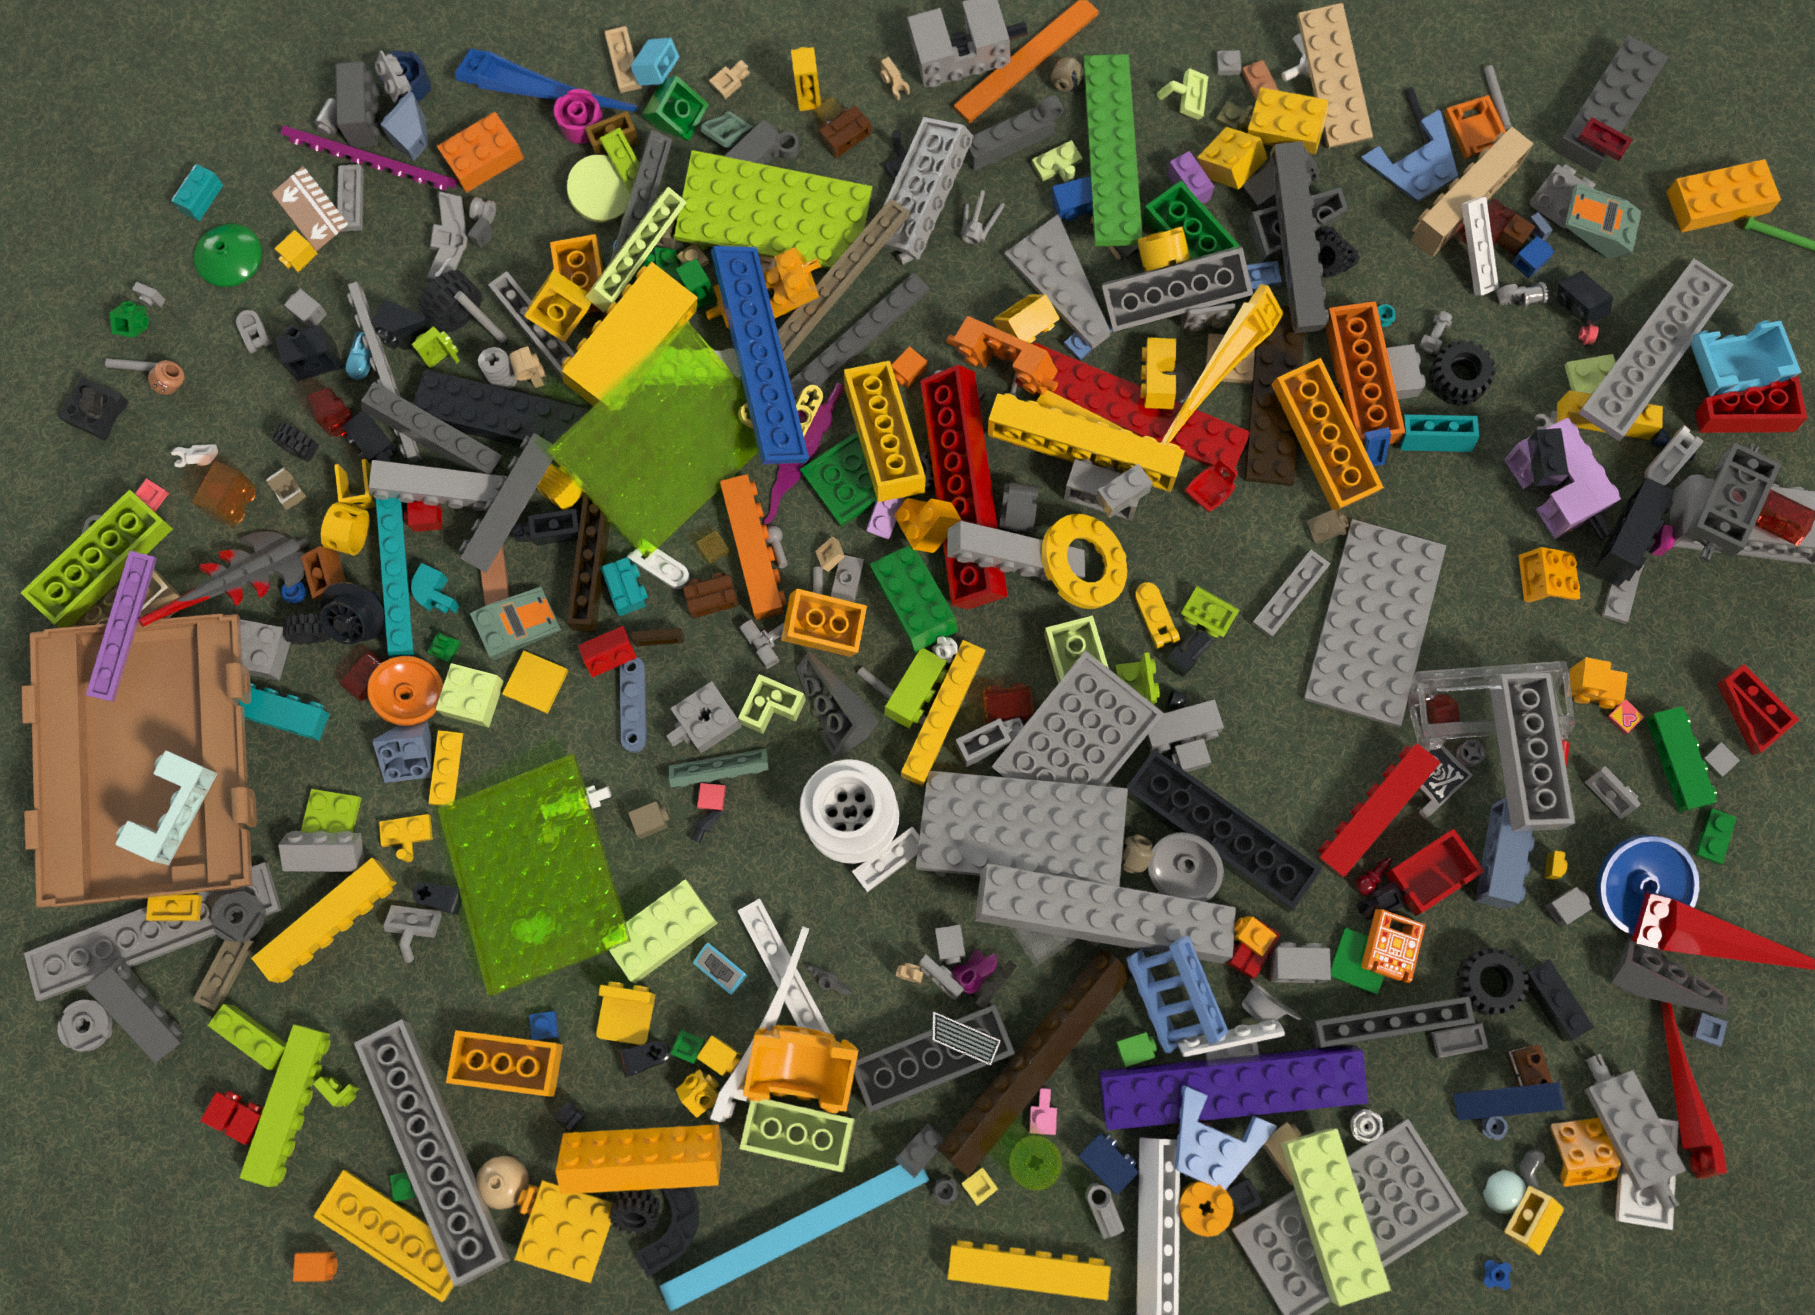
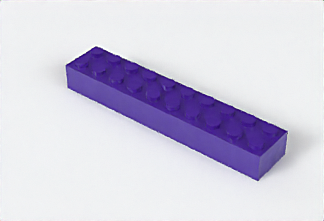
M1356 1045L1098 1071L1103 1120L1107 1130L1180 1123L1179 1114L1180 1108H1182L1183 1096L1181 1092L1183 1085L1207 1095L1197 1121L1368 1103L1363 1051Z

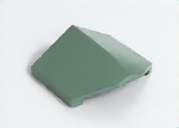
M730 111L725 112L723 116L710 119L701 124V132L722 146L731 149L753 129L751 125Z

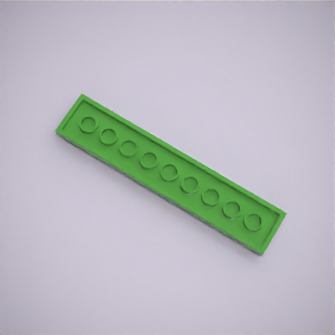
M1129 54L1084 55L1095 246L1138 245L1137 239L1142 238Z

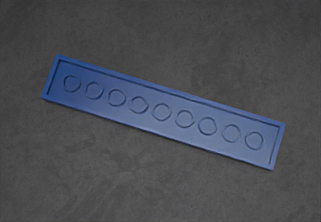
M714 246L711 250L712 259L762 464L806 463L809 456L757 247Z

